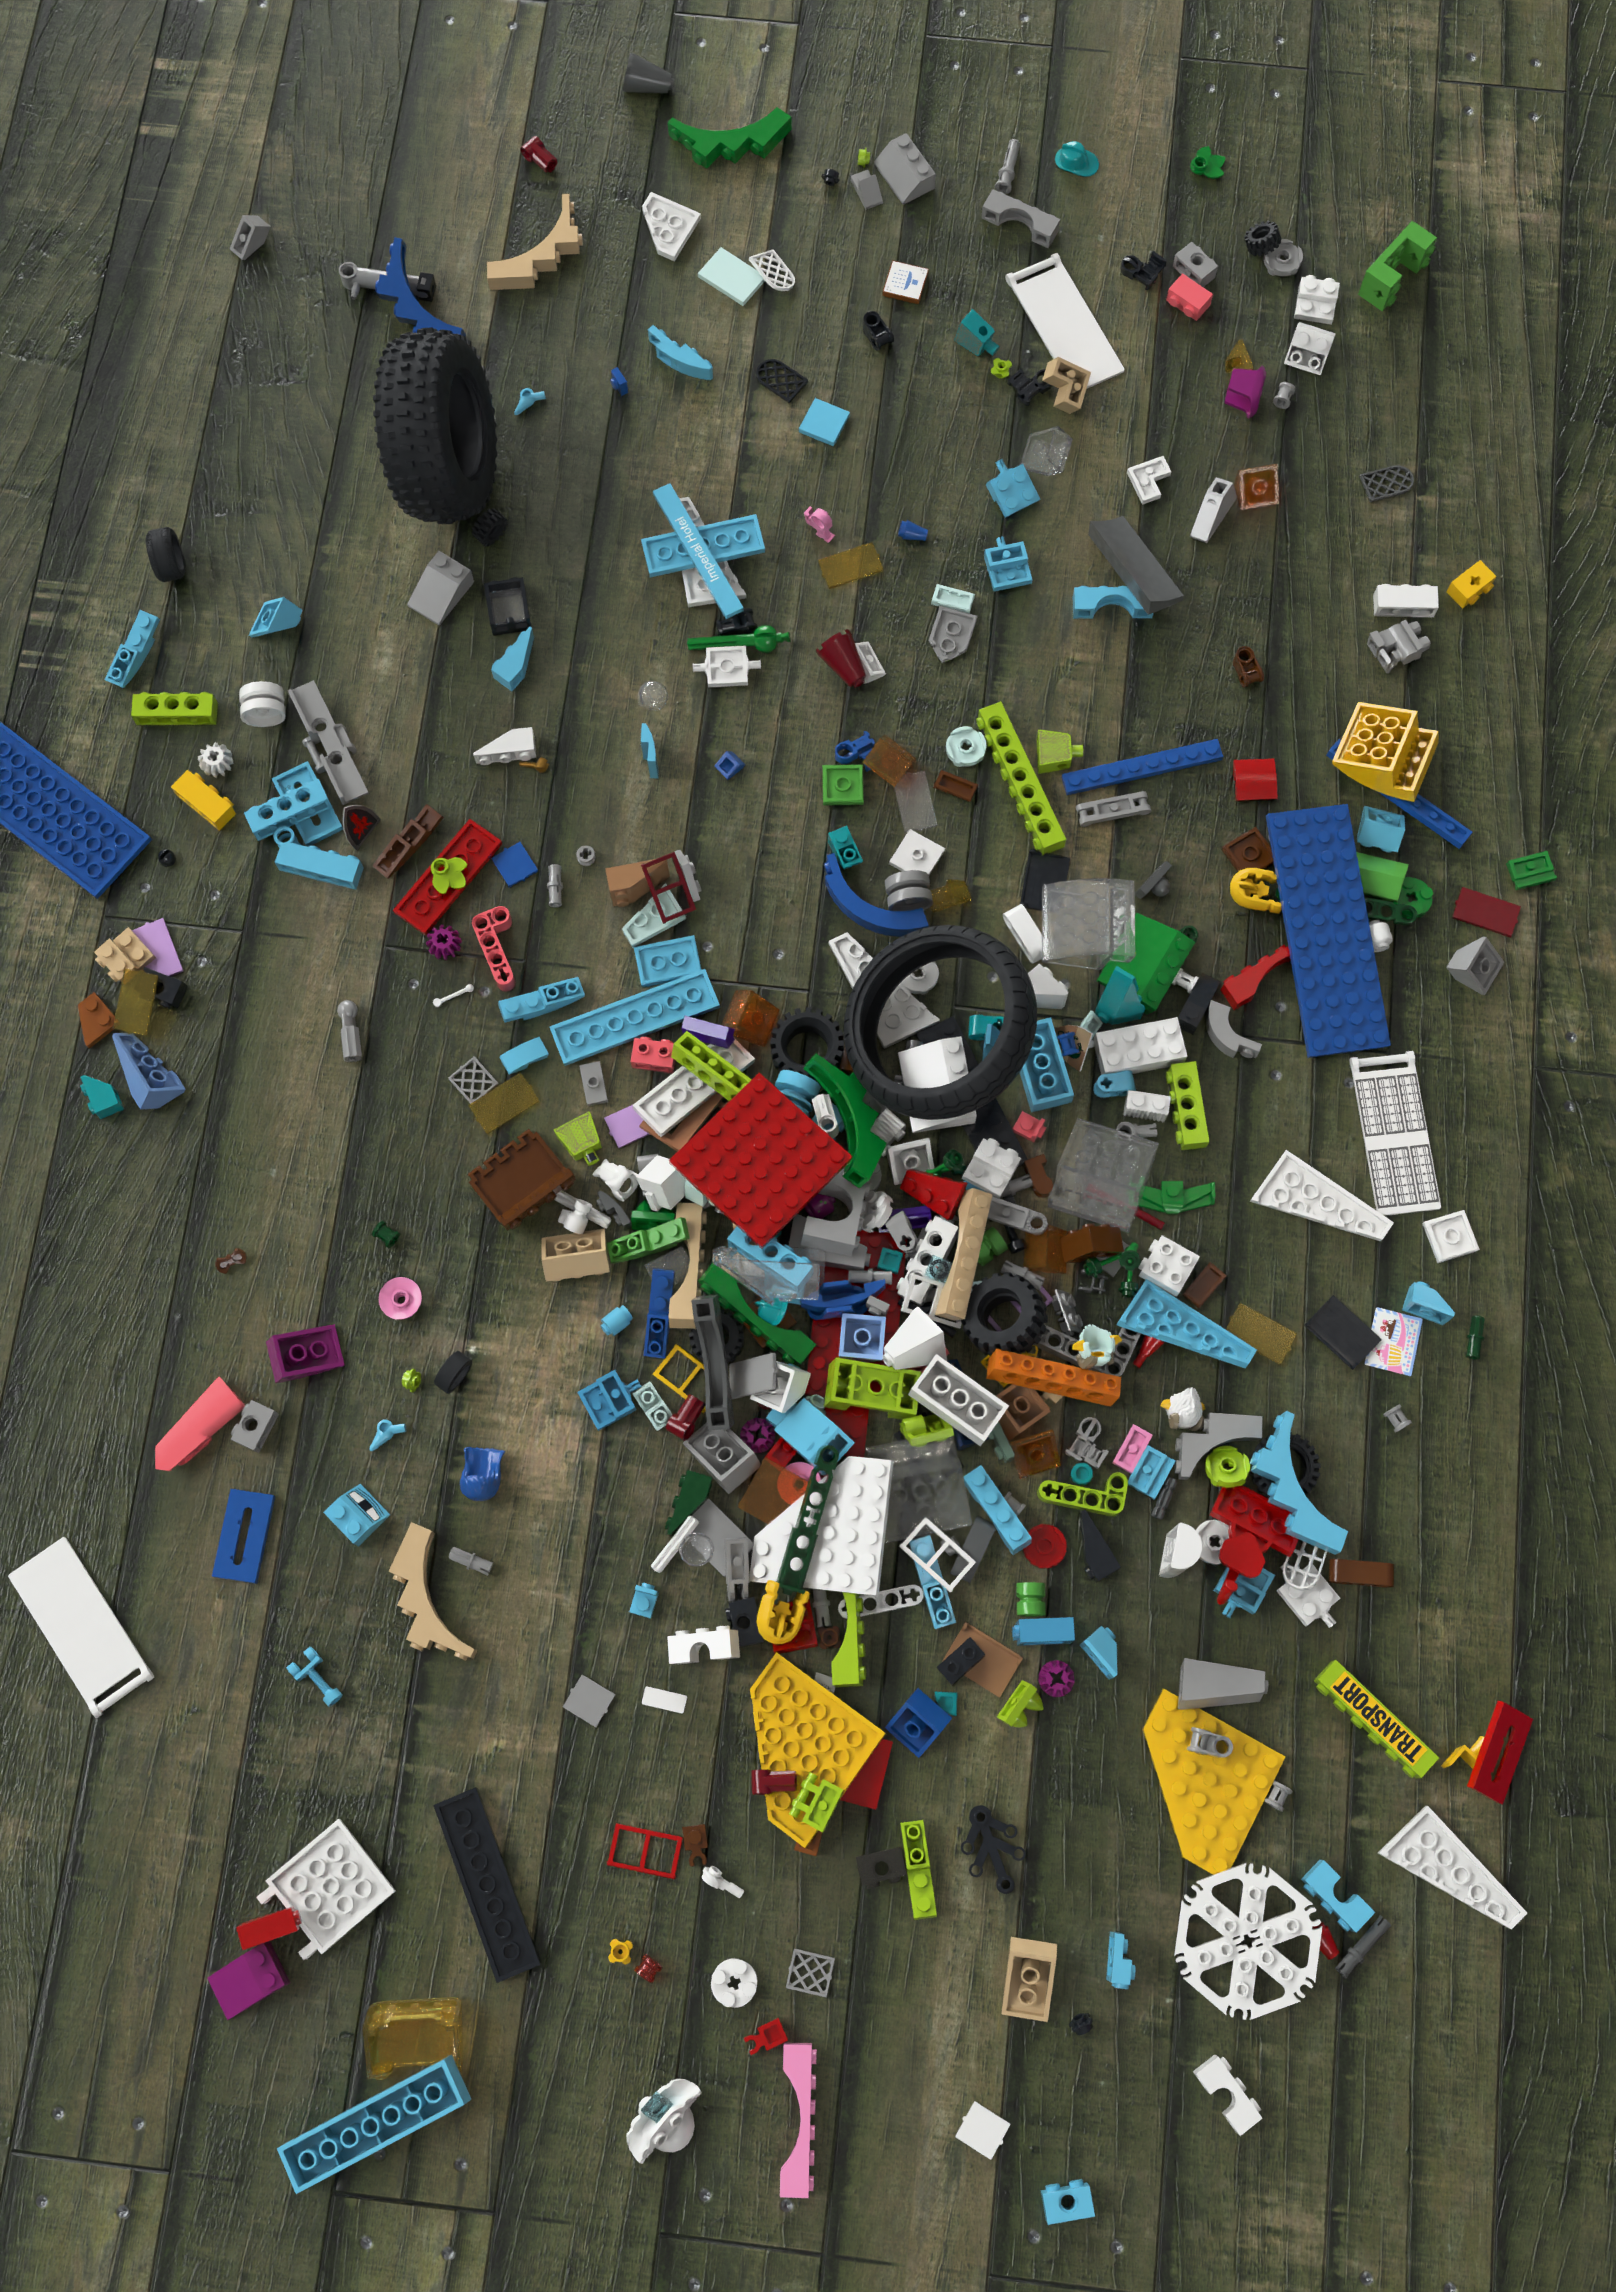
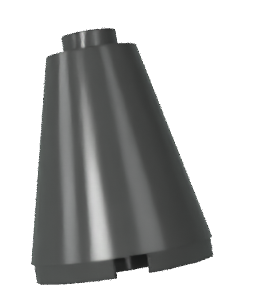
M630 53L623 91L626 93H668V90L673 89L674 79L671 78L672 74L635 53Z

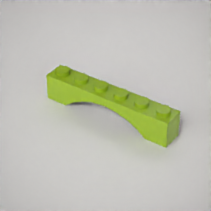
M842 1592L848 1615L847 1629L841 1648L832 1661V1685L835 1687L863 1686V1680H866V1668L862 1666V1657H865V1645L861 1643V1634H864L863 1620L860 1621V1612H863L864 1608L863 1599L859 1598V1594Z

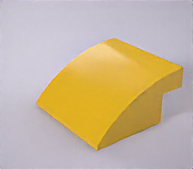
M1358 702L1332 764L1347 776L1366 787L1391 797L1414 802L1439 743V733L1435 730L1418 728V711Z

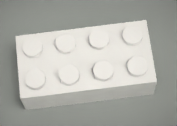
M1178 1017L1095 1033L1093 1039L1101 1075L1131 1070L1133 1074L1170 1067L1171 1064L1185 1063L1187 1058Z
M937 1354L908 1394L979 1446L983 1444L1009 1407V1405Z

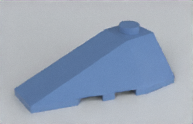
M113 1033L112 1038L131 1095L140 1110L160 1108L185 1092L186 1089L177 1074L172 1070L168 1071L162 1066L163 1061L160 1058L155 1059L148 1052L149 1048L133 1033Z

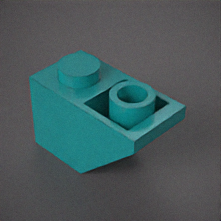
M847 826L828 833V844L832 852L835 853L837 862L843 869L863 862Z
M85 1075L81 1076L83 1084L80 1087L84 1095L89 1097L90 1102L87 1104L92 1114H96L100 1119L124 1110L118 1091L112 1085Z

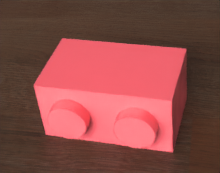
M1182 273L1169 288L1166 301L1184 312L1186 316L1197 321L1210 307L1213 294Z

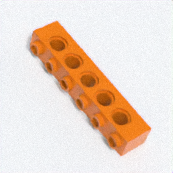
M996 1349L988 1359L986 1379L1110 1407L1120 1397L1121 1377L1014 1352L1002 1351L1001 1349Z

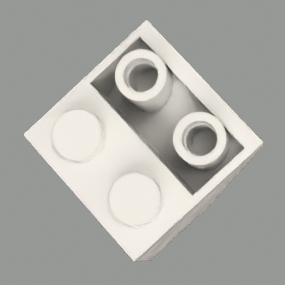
M1299 322L1284 364L1321 375L1336 333Z
M1039 963L1028 973L1034 988L1037 1008L1062 1009L1065 1007L1068 989L1061 981L1058 982L1053 977L1050 969L1043 967Z

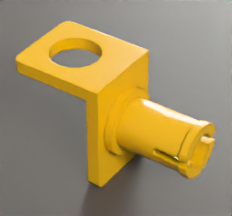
M1480 1736L1470 1749L1466 1745L1456 1748L1441 1767L1444 1769L1451 1766L1460 1756L1473 1769L1484 1737Z

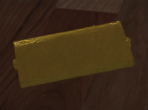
M872 542L818 560L822 570V577L825 578L829 589L883 571L879 559L880 555L877 554Z
M124 969L113 1029L127 1031L128 1034L136 1033L147 1036L158 975L145 973L144 970Z
M520 1072L468 1106L475 1115L476 1122H479L486 1134H489L538 1103L539 1100L532 1090V1085L527 1083Z
M1239 1303L1234 1315L1229 1317L1230 1322L1226 1328L1227 1331L1257 1349L1256 1352L1281 1365L1287 1352L1291 1350L1290 1346L1297 1333L1242 1303Z

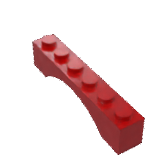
M1280 946L1272 956L1265 955L1258 960V964L1255 966L1248 965L1240 971L1241 974L1238 976L1232 975L1223 981L1224 984L1220 991L1233 1010L1252 1000L1259 982L1267 973L1275 967L1291 961L1288 946Z

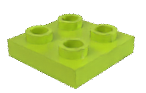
M920 1414L902 1419V1423H899L902 1434L912 1447H922L932 1441H945L948 1437L954 1436L953 1427L936 1414L926 1417Z

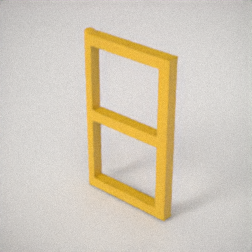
M675 1344L653 1375L686 1400L688 1395L683 1391L701 1368L704 1370V1364ZM677 1351L697 1365L680 1388H677L659 1374ZM705 1405L704 1409L702 1410V1413H705V1412H706V1409H705V1408H706V1405Z

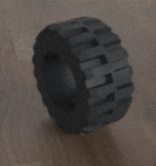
M1005 1272L1003 1276L995 1273L992 1274V1278L984 1277L981 1279L982 1283L979 1285L975 1284L972 1287L973 1291L970 1294L966 1317L961 1320V1323L964 1325L963 1330L965 1334L985 1355L989 1354L991 1356L996 1349L1022 1354L1024 1351L1030 1352L1032 1350L1031 1346L1034 1343L1038 1345L1041 1341L1040 1334H1045L1046 1331L1044 1323L1048 1322V1315L1046 1314L1047 1307L1043 1298L1034 1286L1020 1275L1013 1276L1012 1273ZM1008 1301L1021 1303V1313L1014 1325L1003 1331H991L988 1329V1318L995 1307Z

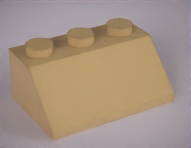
M605 1228L584 1231L583 1234L571 1233L542 1238V1265L546 1282H557L562 1279L581 1278L594 1274L602 1275L610 1272Z

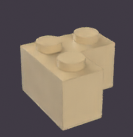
M1060 357L1048 362L1042 381L1059 388L1053 407L1069 414L1081 409L1091 372Z

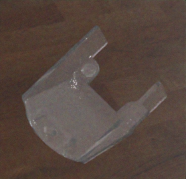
M719 1246L713 1250L712 1262L714 1265L771 1306H774L777 1298L783 1302H790L792 1299L818 1300L819 1283H824V1250L791 1247L800 1258L802 1256L806 1257L812 1264L748 1260L737 1252V1248L729 1246ZM774 1251L767 1253L768 1257H775L777 1255Z

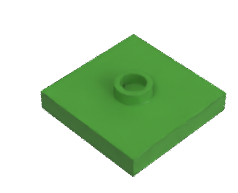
M863 764L822 765L823 805H864Z

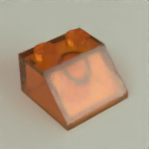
M736 990L721 1025L735 1029L733 1036L765 1047L780 1010L752 990Z

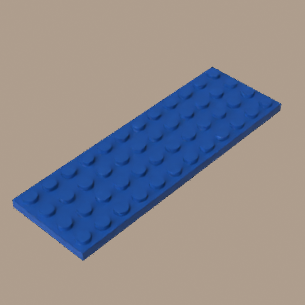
M0 722V824L98 899L151 842V837Z
M1348 804L1267 814L1266 821L1307 1057L1390 1047L1391 1043Z

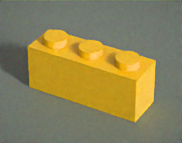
M187 770L171 786L172 790L181 800L220 831L236 815L233 809L234 804L227 797H220L215 787L212 785L207 786L204 783L205 780L198 773L192 774Z

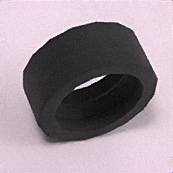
M460 1351L454 1352L438 1371L434 1384L450 1394L468 1374L472 1366V1360Z

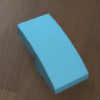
M537 1037L505 1052L499 1058L510 1075L526 1069L531 1063L547 1058L549 1053L540 1037Z

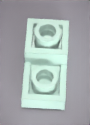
M649 1381L634 1391L632 1395L656 1431L666 1426L672 1413Z

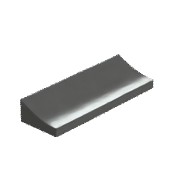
M1124 516L1106 521H1090L1088 535L1148 615L1183 601L1184 595Z

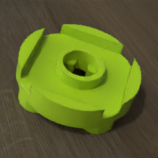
M1232 1446L1217 1447L1206 1458L1205 1472L1211 1479V1483L1216 1487L1231 1488L1242 1486L1245 1484L1250 1471L1248 1457L1244 1453L1242 1455L1237 1451V1448ZM1224 1464H1228L1229 1467H1233V1468H1231L1230 1470H1227V1469H1225V1468H1223V1467H1224Z

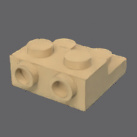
M129 927L113 941L109 938L94 951L98 956L95 959L98 964L103 968L107 966L110 970L108 975L115 982L119 980L124 985L156 958Z

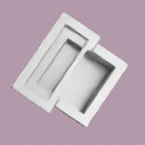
M658 1155L636 1176L640 1188L647 1191L645 1196L651 1210L656 1212L662 1207L672 1210L685 1196L684 1183L687 1181L669 1164L668 1158Z

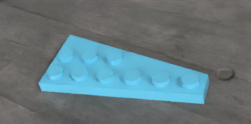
M1147 1279L1116 1324L1117 1326L1242 1368L1248 1366L1257 1351L1254 1347Z

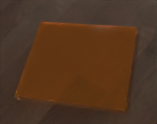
M765 1457L742 1500L738 1503V1508L769 1525L805 1494L808 1481Z

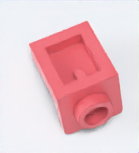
M1022 1111L1012 1130L1014 1133L1035 1142L1037 1137L1042 1138L1047 1127L1044 1126L1045 1119L1041 1118V1120H1038Z

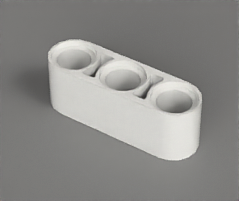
M1022 904L1003 913L1006 925L1032 964L1051 954L1048 943Z

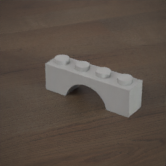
M994 189L982 207V219L997 226L1010 220L1020 221L1029 227L1032 233V241L1046 248L1050 247L1059 232L1060 219L1054 215L1047 214L1036 207L1029 206Z

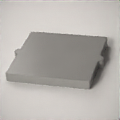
M581 1675L575 1687L570 1689L571 1693L563 1708L597 1727L603 1715L608 1713V1707L615 1694L586 1676Z

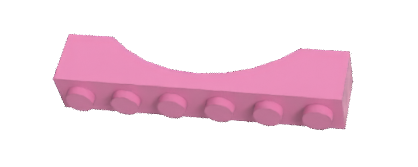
M784 2043L783 2070L796 2091L800 2106L801 2123L796 2145L789 2159L781 2167L780 2197L809 2198V2191L814 2190V2176H809V2166H814V2150H810V2140H815V2125H810V2115H815V2100L811 2099V2089L816 2090V2074H811L812 2064H816L817 2049H812V2043Z

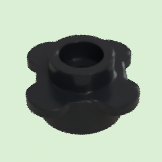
M1089 2013L1077 2014L1069 2023L1072 2031L1077 2035L1086 2034L1092 2029L1093 2019L1089 2018Z

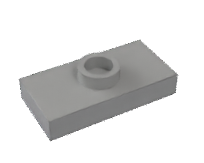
M600 1061L579 1065L587 1106L607 1103L608 1098Z

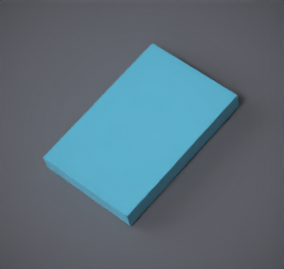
M694 935L634 947L642 987L668 983L701 970Z

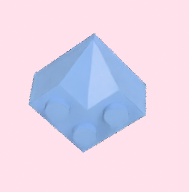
M842 1313L839 1358L861 1362L882 1361L886 1317Z

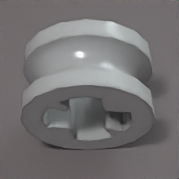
M581 846L577 850V859L581 865L590 866L594 863L596 856L592 847ZM585 852L589 854L588 859L583 857Z

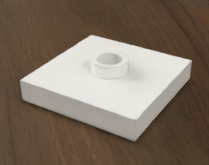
M910 829L892 856L889 864L900 871L920 870L930 875L945 852V848Z

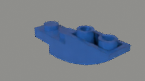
M653 1269L644 1356L666 1357L670 1330L668 1319L670 1298L674 1295L675 1271Z

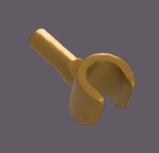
M540 757L537 763L520 761L519 766L535 768L538 772L544 773L549 764L546 759Z

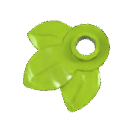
M457 857L449 860L445 858L435 859L431 864V872L434 875L432 883L439 893L445 894L449 887L454 889L464 888L466 886V879L461 871L467 867V863ZM439 867H445L443 871H438Z

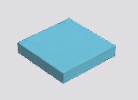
M815 398L799 427V433L834 446L850 417V412Z

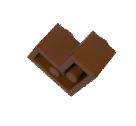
M1094 1223L1085 1224L1082 1226V1229L1068 1231V1235L1060 1238L1064 1263H1081L1088 1258L1094 1257L1110 1258L1124 1252L1120 1227H1110V1224L1095 1226Z

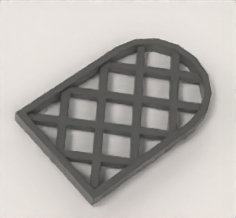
M1400 465L1363 473L1359 476L1370 502L1404 494L1412 488L1414 483L1412 472ZM1400 470L1405 471V472H1406V475L1404 476V475L1400 474L1399 471H1400ZM1388 472L1394 474L1393 479L1386 477ZM1375 475L1382 478L1380 483L1373 480ZM1397 476L1403 478L1402 483L1395 481V478ZM1384 479L1391 482L1389 486L1382 484ZM1405 480L1411 482L1409 487L1404 485ZM1371 482L1378 485L1376 490L1369 487ZM1393 483L1399 486L1398 490L1391 488ZM1380 487L1387 489L1385 494L1378 491Z

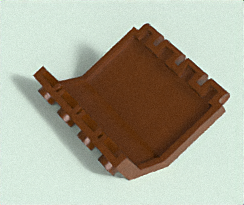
M527 1129L517 1137L520 1141L519 1145L513 1140L500 1149L504 1155L502 1158L495 1153L484 1161L483 1164L487 1169L483 1170L479 1165L468 1173V1176L471 1178V1181H469L471 1187L507 1231L520 1226L521 1220L528 1215L530 1217L536 1214L541 1205L545 1202L547 1204L552 1202L557 1197V1193L561 1190L569 1189L574 1184L573 1181L576 1180L572 1171L563 1166L537 1132L533 1134L530 1129Z

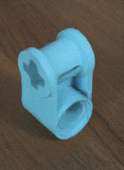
M1131 1070L1102 1074L1093 1087L1095 1095L1100 1098L1126 1096L1128 1090L1136 1091Z

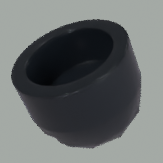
M163 849L158 854V860L164 867H170L176 861V857L171 850Z

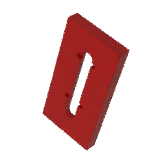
M1497 1701L1467 1787L1503 1805L1533 1721L1531 1717L1505 1702ZM1510 1726H1512V1731L1510 1733L1497 1773L1495 1775L1494 1780L1492 1781L1491 1772H1494L1495 1766L1497 1764L1500 1752L1504 1744L1503 1739L1504 1737L1506 1738Z

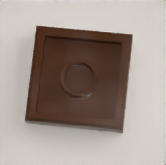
M1257 827L1224 845L1221 849L1237 872L1246 868L1266 869L1274 864L1271 847Z

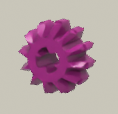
M441 924L440 930L433 927L434 934H428L429 940L426 941L429 953L435 954L437 959L441 958L442 955L444 960L448 959V955L455 957L454 951H460L459 944L462 943L461 938L458 937V931H453L450 925L445 929L444 925Z

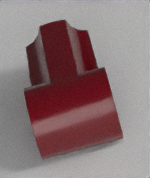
M534 136L520 147V151L527 161H534L545 172L551 173L558 163L557 159L545 149L544 144L537 136Z
M689 1394L678 1413L673 1414L669 1418L666 1430L683 1441L688 1440L694 1432V1423L706 1404Z
M751 1770L752 1794L765 1795L772 1794V1792L796 1791V1771Z

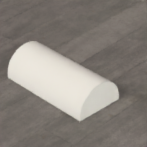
M1179 1523L1166 1534L1159 1572L1160 1577L1172 1578L1178 1576L1194 1565L1200 1558L1202 1541L1197 1531L1191 1526Z

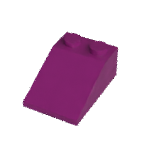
M335 1324L273 1335L266 1341L275 1383L296 1380L345 1366Z
M270 1941L251 1949L207 1978L227 2020L290 1984Z

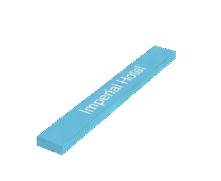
M669 483L654 490L653 496L725 619L744 611L742 604L672 485Z

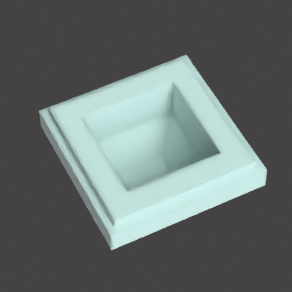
M1090 1011L1081 1022L1080 1027L1093 1033V1039L1103 1023L1093 1011Z

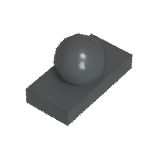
M1167 861L1163 862L1135 892V895L1141 899L1151 890L1157 897L1166 896L1171 887L1168 879L1162 876L1172 865Z

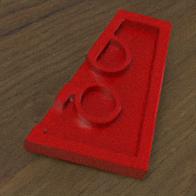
M909 1169L906 1171L900 1189L949 1221L954 1218L968 1183Z

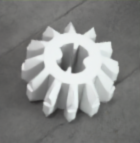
M215 742L213 747L207 744L206 750L200 749L202 755L198 756L199 767L206 775L210 776L212 774L213 777L217 778L219 773L225 776V770L231 771L230 765L234 764L232 753L225 745L219 746Z

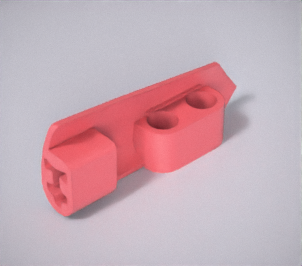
M218 1377L156 1445L155 1469L171 1471L177 1465L182 1466L190 1461L211 1442V1436L243 1410L245 1404L226 1385L221 1377Z

